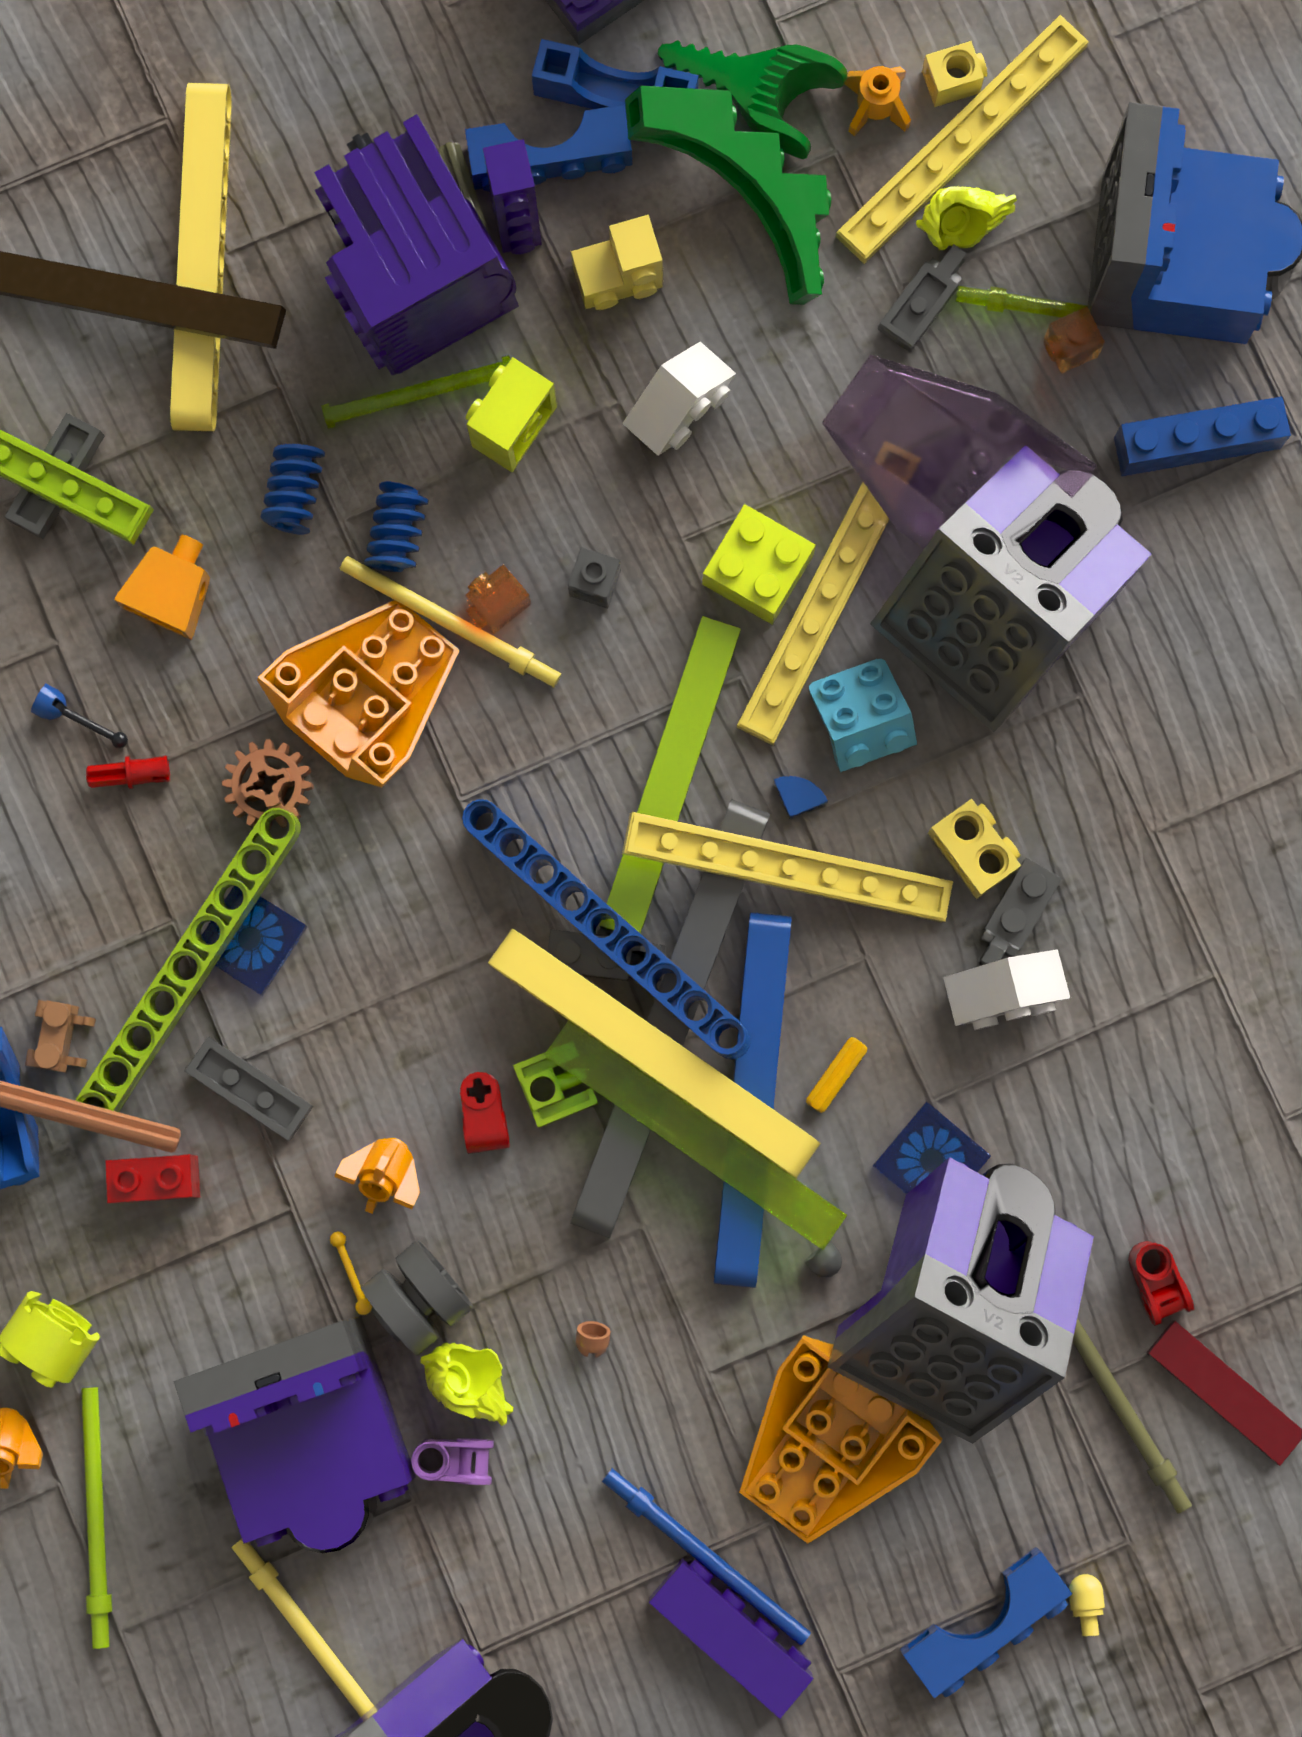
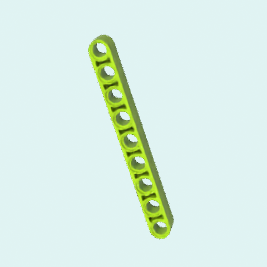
M272 808L260 816L75 1101L88 1104L92 1097H96L103 1102L105 1109L120 1112L297 841L301 832V825L298 818L292 812L282 808ZM278 816H284L289 822L288 834L281 839H275L269 831L271 821ZM255 851H261L266 857V867L259 874H252L247 868L248 856ZM237 886L242 890L243 902L238 908L232 910L226 906L224 894L229 887ZM214 921L220 928V937L214 944L210 945L202 939L201 930L206 922ZM186 956L192 957L197 964V972L189 980L184 979L178 971L180 960ZM163 991L170 993L174 999L173 1010L167 1015L160 1013L155 1005L157 996ZM140 1026L145 1027L151 1035L150 1045L144 1050L137 1048L133 1042V1033ZM117 1061L123 1063L128 1070L127 1080L122 1085L116 1084L110 1077V1068Z

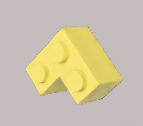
M649 215L610 225V240L571 251L572 266L585 309L595 307L596 310L608 309L615 306L620 299L634 296L636 299L646 298L655 294L658 288L663 287V260Z

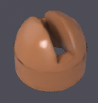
M583 1322L577 1327L576 1346L585 1357H588L589 1353H595V1357H599L607 1350L611 1331L609 1327L599 1322Z

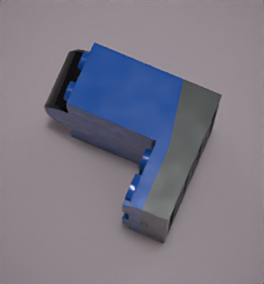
M1129 102L1102 175L1086 324L1247 344L1253 331L1260 330L1263 315L1268 316L1271 301L1278 297L1286 287L1302 259V219L1288 204L1279 202L1284 184V177L1278 175L1279 160L1184 148L1186 129L1185 125L1178 124L1179 108Z

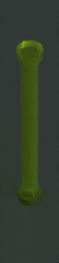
M510 356L501 357L502 361L336 406L330 407L329 403L323 404L321 407L327 428L336 427L335 423L489 382L493 373L500 365L507 366Z

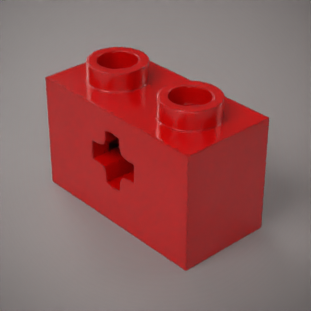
M187 1154L105 1160L107 1203L119 1204L200 1198L199 1161L197 1155Z

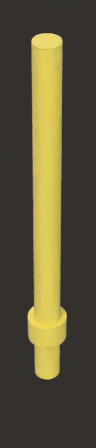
M346 556L342 562L340 570L510 663V669L523 676L525 673H528L553 688L558 683L562 673L534 658L535 654L521 646L516 649L349 556Z
M242 1539L239 1540L231 1548L252 1574L249 1576V1579L258 1591L261 1589L265 1591L352 1707L362 1717L374 1706L278 1581L276 1577L279 1573L269 1561L265 1563L249 1542L243 1544Z

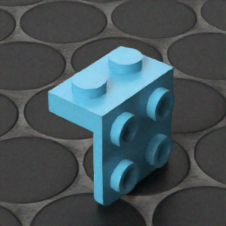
M884 659L866 662L814 681L809 685L812 700L829 733L834 759L840 772L860 767L870 761L917 745L912 713Z

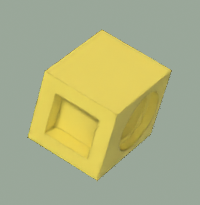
M972 41L925 55L922 73L934 107L980 93L984 77H987V67L983 55L975 53ZM952 68H958L966 76L954 78L947 71Z

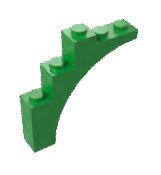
M640 86L625 99L628 139L656 143L685 153L719 174L745 199L758 215L770 236L784 271L789 303L792 305H805L822 295L824 274L819 266L818 249L821 238L820 232L816 228V223L829 215L832 199L831 193L827 189L826 175L782 173L784 151L780 147L779 133L734 131L737 111L735 106L732 105V95L729 90Z

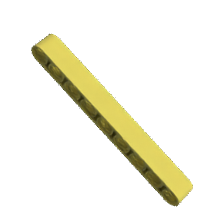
M188 83L185 102L176 285L223 294L232 108L231 89L229 84ZM174 329L170 404L172 430L215 431L221 338Z
M510 930L488 961L490 966L792 1177L798 1178L821 1143L516 930Z

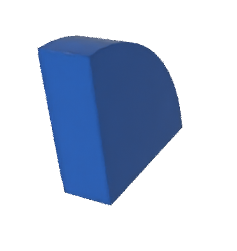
M784 776L773 781L789 819L828 803L821 789L809 780L796 776Z

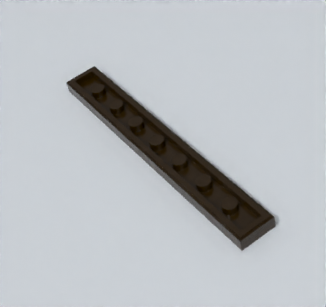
M0 251V295L272 349L277 348L286 314V309L281 305Z

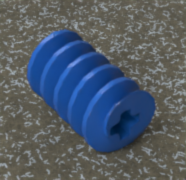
M306 444L278 445L273 450V457L277 461L270 465V472L273 476L268 479L266 486L271 492L265 494L263 501L269 508L262 510L260 518L266 524L280 531L305 535L310 533V529L301 525L300 521L312 520L313 513L303 509V505L315 504L317 499L307 494L306 489L319 488V482L309 478V474L322 472V467L312 462V458L325 457V452L322 449Z
M391 481L379 483V489L384 494L376 497V505L381 509L373 513V521L378 525L373 526L369 532L370 536L376 541L368 543L366 548L367 552L373 557L366 558L364 564L369 568L386 572H402L404 569L416 568L417 563L407 558L406 555L407 553L419 552L420 547L409 542L410 537L422 536L423 532L412 526V523L425 520L426 516L416 511L415 508L416 506L428 505L429 500L419 495L418 490L409 485Z

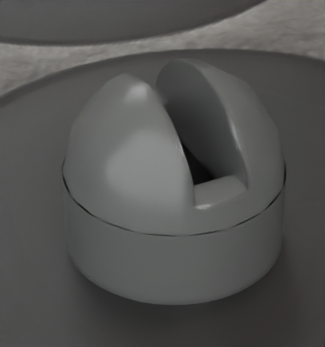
M828 1241L805 1260V1263L816 1275L831 1277L840 1270L842 1257L834 1244Z

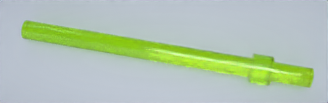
M958 286L955 302L987 306L986 311L1003 313L1004 309L1086 322L1088 305L1007 293L1005 288L990 286L989 290Z

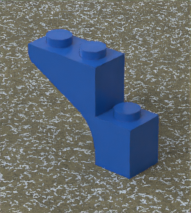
M0 1027V1081L20 1086L19 1062L3 1028ZM0 1107V1189L13 1185H23L31 1179L40 1177L38 1126L33 1115Z

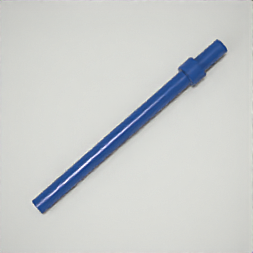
M613 1468L606 1474L602 1482L627 1502L625 1507L638 1518L643 1515L800 1646L808 1639L811 1632L655 1504L653 1502L655 1497L642 1486L637 1489Z

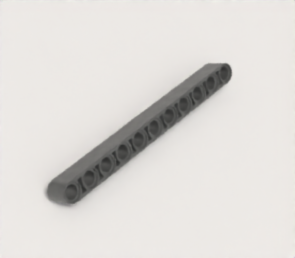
M731 799L719 831L762 839L770 813ZM703 872L670 959L702 989L706 987L746 880ZM674 973L664 974L658 991L660 993L672 991L677 983L676 975ZM655 998L647 1022L683 1046L689 1028ZM700 1000L690 1005L688 1009L690 1020H693ZM631 1064L570 1223L610 1238L667 1090Z

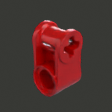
M484 1072L469 1074L460 1086L463 1132L467 1153L473 1154L510 1148L505 1111H503L498 1081L494 1076ZM480 1078L483 1085L491 1086V1093L485 1095V1102L479 1103L478 1097L470 1096L469 1089L476 1087V1080Z
M1150 1241L1136 1244L1129 1253L1128 1261L1140 1290L1143 1306L1152 1324L1157 1326L1162 1323L1163 1318L1185 1310L1187 1313L1194 1311L1195 1308L1191 1294L1178 1271L1170 1250L1162 1244ZM1154 1249L1160 1256V1265L1155 1271L1147 1273L1142 1267V1257L1145 1252Z

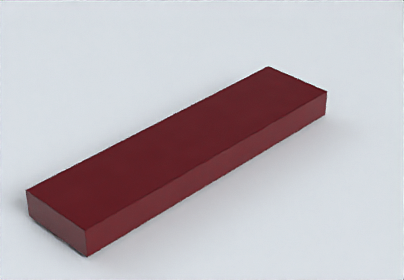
M1176 1321L1170 1323L1146 1352L1275 1464L1281 1466L1302 1440V1428Z

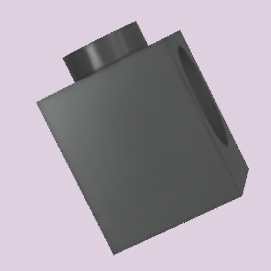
M581 547L568 583L569 596L608 609L621 573L620 559Z

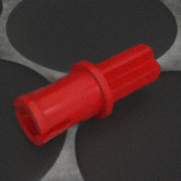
M126 756L125 762L88 766L86 768L87 784L91 788L128 784V788L133 789L134 785L170 782L168 756L132 760L130 756Z

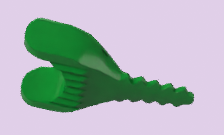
M677 40L671 44H662L657 53L659 58L663 60L665 68L676 66L678 71L699 75V78H703L705 87L716 84L717 90L731 91L732 101L752 132L779 133L780 147L784 153L802 160L808 157L811 151V143L804 134L783 121L785 109L799 94L810 89L841 88L848 77L845 66L836 58L797 44L785 45L741 57L736 53L725 57L722 50L710 54L708 47L697 51L694 44L682 47L681 42Z

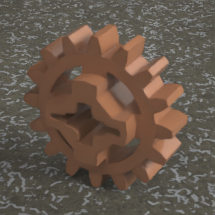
M266 739L264 749H259L254 742L249 743L250 753L248 755L238 750L235 752L237 759L240 761L237 766L227 764L225 767L233 774L232 779L222 781V786L232 789V793L224 798L225 802L228 804L237 803L238 806L233 814L240 818L247 813L246 824L251 827L255 826L264 812L251 808L247 803L249 801L261 800L265 802L268 809L282 808L292 812L298 819L302 817L297 809L298 805L309 806L311 801L303 796L304 791L314 789V784L304 781V777L312 772L309 766L299 767L298 764L303 756L296 752L289 757L290 746L284 742L279 746L278 750H275L274 743L270 739ZM267 758L279 759L285 762L289 768L276 770L271 767ZM251 766V775L248 781L242 784L243 776ZM269 776L274 781L277 780V783L272 785L273 792L271 794L266 793L262 789L259 790V787L265 784L264 777ZM295 786L291 799L285 804L284 797L288 788ZM284 816L274 818L270 823L269 830H271L274 820L281 827H287V819Z

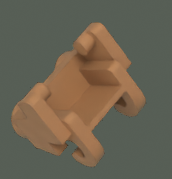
M38 1000L35 1016L43 1018L37 1049H28L25 1066L65 1073L67 1065L86 1068L87 1059L68 1056L75 1024L94 1027L96 1019L77 1016L78 1006Z

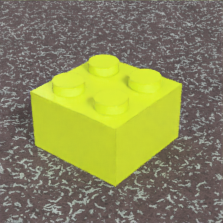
M514 357L511 358L506 367L500 365L495 370L488 384L491 389L483 401L479 398L474 401L465 418L468 420L466 425L472 447L510 472L514 471L557 408L554 383Z
M744 504L704 570L702 585L773 625L813 558L816 544Z

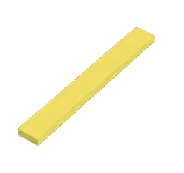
M1059 15L836 232V238L865 264L931 200L939 189H942L1087 48L1089 41Z
M884 440L742 714L737 728L771 745L775 744L918 466L920 457Z
M636 812L630 813L622 854L938 922H946L953 881Z

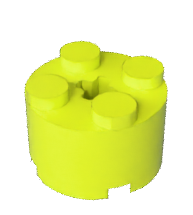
M30 1291L26 1294L0 1334V1356L15 1364H18L20 1361L32 1369L31 1376L46 1387L53 1388L56 1382L70 1383L98 1342L100 1335L98 1332L90 1335L88 1331L92 1325L67 1305L55 1299H52L50 1304L47 1305L38 1301L42 1295L41 1293Z

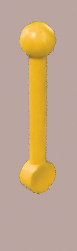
M336 1231L331 1234L330 1243L333 1247L337 1248L357 1299L356 1311L360 1315H367L371 1312L373 1306L365 1298L361 1290L357 1275L344 1245L346 1243V1236L344 1233Z

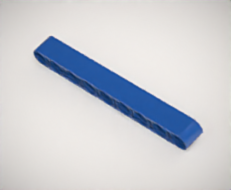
M484 799L472 801L466 806L463 811L462 820L464 827L470 834L716 1053L725 1059L731 1060L741 1058L747 1053L751 1042L750 1034L738 1019L492 802ZM493 813L494 818L491 826L485 830H477L478 818L482 814ZM522 839L524 845L521 853L514 857H507L506 848L512 840ZM543 866H553L554 873L551 880L543 884L537 883L536 873ZM582 892L584 894L582 906L574 911L567 910V898L572 893ZM613 919L615 922L613 933L608 937L598 938L596 935L598 924L602 920ZM635 946L645 947L646 955L644 960L638 965H628L626 958L629 950ZM674 973L677 977L675 988L670 992L660 993L657 988L659 978L664 974ZM695 1001H706L708 1004L706 1016L698 1021L690 1020L688 1016L690 1005ZM728 1028L738 1029L740 1038L737 1045L729 1049L720 1047L719 1037L721 1033Z
M750 912L739 1021L749 1032L751 1042L747 1053L741 1058L735 1059L733 1082L774 1109L792 917ZM738 1030L737 1043H738L739 1038H740L739 1030ZM729 1132L714 1284L756 1288L769 1160Z

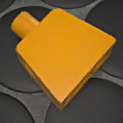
M181 534L172 554L160 548L151 547L117 593L114 600L122 609L192 640L210 582L207 572L195 565L204 545L187 535Z

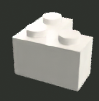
M699 342L660 366L622 424L658 456L671 447L677 450L690 437L692 431L688 427L692 421L699 420L708 411L710 406L716 409L726 400L731 392L727 386L736 373L703 343Z
M1058 950L1008 957L943 977L955 1026L972 1023L974 1030L998 1025L997 1017L1005 1015L1006 1021L1030 1015L1037 1016L1056 1010L1055 1002L1070 998Z

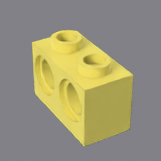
M970 799L932 826L928 834L974 897L978 899L1020 868L1021 864L1017 859L1021 855L1008 837L1001 839L992 827L996 824V821L987 807L982 803L977 806L973 799ZM961 820L972 823L976 830L975 838L971 840L959 838L955 833V823ZM986 853L995 855L1000 861L999 872L989 874L983 871L979 864L980 856Z

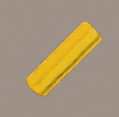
M854 1037L849 1038L806 1098V1103L820 1113L825 1112L862 1060L868 1048Z

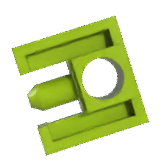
M573 1041L513 1065L538 1128L599 1104L592 1088L566 1099L562 1091L583 1083L588 1077L585 1069L579 1067L557 1076L555 1075L553 1068L580 1058ZM542 1078L551 1080L555 1085L553 1097L545 1102L537 1101L532 1096L533 1084Z

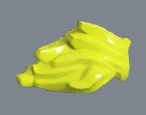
M942 188L933 195L930 204L926 205L923 218L916 221V226L927 233L933 246L939 250H946L948 246L952 247L953 244L958 248L974 247L986 234L999 226L1006 219L1007 215L1015 211L1014 203L1017 199L1015 194L1006 197L1004 194L995 195L993 192L979 188Z
M455 1342L451 1344L443 1343L431 1353L421 1357L420 1363L424 1365L427 1387L437 1401L442 1402L445 1408L471 1419L476 1417L477 1419L484 1418L494 1422L497 1420L501 1426L507 1423V1415L513 1412L514 1407L505 1401L501 1382L503 1367L498 1355L492 1349L476 1350L463 1344H456Z

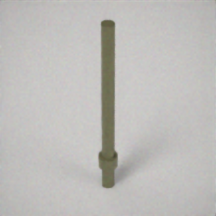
M1077 1318L1073 1344L1149 1466L1147 1473L1155 1486H1161L1177 1514L1184 1512L1192 1504L1175 1478L1177 1471L1169 1458L1164 1459Z

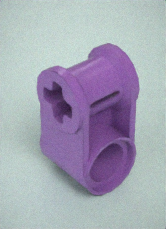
M457 1438L456 1440L426 1439L419 1443L413 1452L411 1459L412 1468L416 1475L428 1481L490 1485L492 1484V1477L488 1476L489 1449L494 1447V1441L476 1438ZM426 1448L437 1449L443 1456L442 1466L434 1471L424 1469L419 1462L420 1453ZM472 1452H476L475 1471L471 1469Z

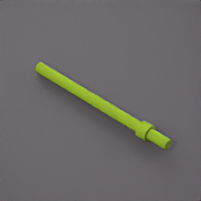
M98 1387L81 1388L90 1595L86 1596V1614H91L92 1649L110 1647L108 1613L112 1612V1594L107 1593Z

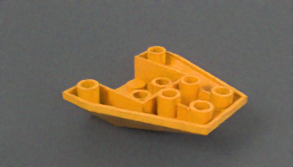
M393 600L286 650L258 677L257 681L284 724L345 777L382 788L409 761L460 650L412 609Z
M803 1335L778 1368L739 1493L809 1544L916 1475L942 1442V1437L928 1420L828 1368L833 1345Z

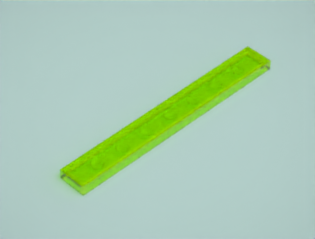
M569 1020L544 1054L551 1061L821 1250L825 1249L846 1218L847 1214Z

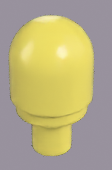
M1082 1574L1075 1577L1069 1585V1590L1072 1593L1069 1596L1070 1610L1073 1611V1617H1080L1082 1636L1099 1635L1097 1615H1104L1103 1588L1097 1578L1089 1574Z

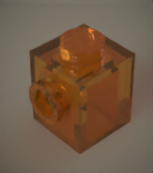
M1088 307L1050 323L1044 337L1046 352L1049 358L1056 362L1061 374L1097 358L1105 343Z
M504 564L490 575L485 572L475 578L468 586L470 591L465 595L470 606L465 610L468 616L478 628L482 629L487 626L493 634L531 605L530 595Z

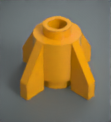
M876 66L868 70L848 72L845 85L858 94L857 103L859 109L850 123L848 131L853 136L866 124L868 118L882 120L890 116V120L903 131L910 127L911 118L899 97L900 83L906 74L903 68L900 66L894 68Z
M396 1138L378 1139L374 1143L344 1158L335 1173V1178L352 1185L359 1178L358 1188L368 1198L365 1211L373 1214L378 1202H386L390 1196H394L393 1202L412 1210L420 1194L412 1153L403 1141Z
M5 1407L0 1408V1489H8L14 1466L17 1465L18 1469H40L43 1453L27 1420L17 1410Z

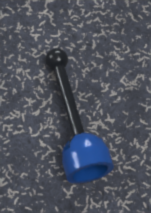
M45 684L39 691L32 705L31 713L47 720L57 719L64 715L110 739L116 748H123L127 745L128 737L125 733H114L66 707V698L58 689Z

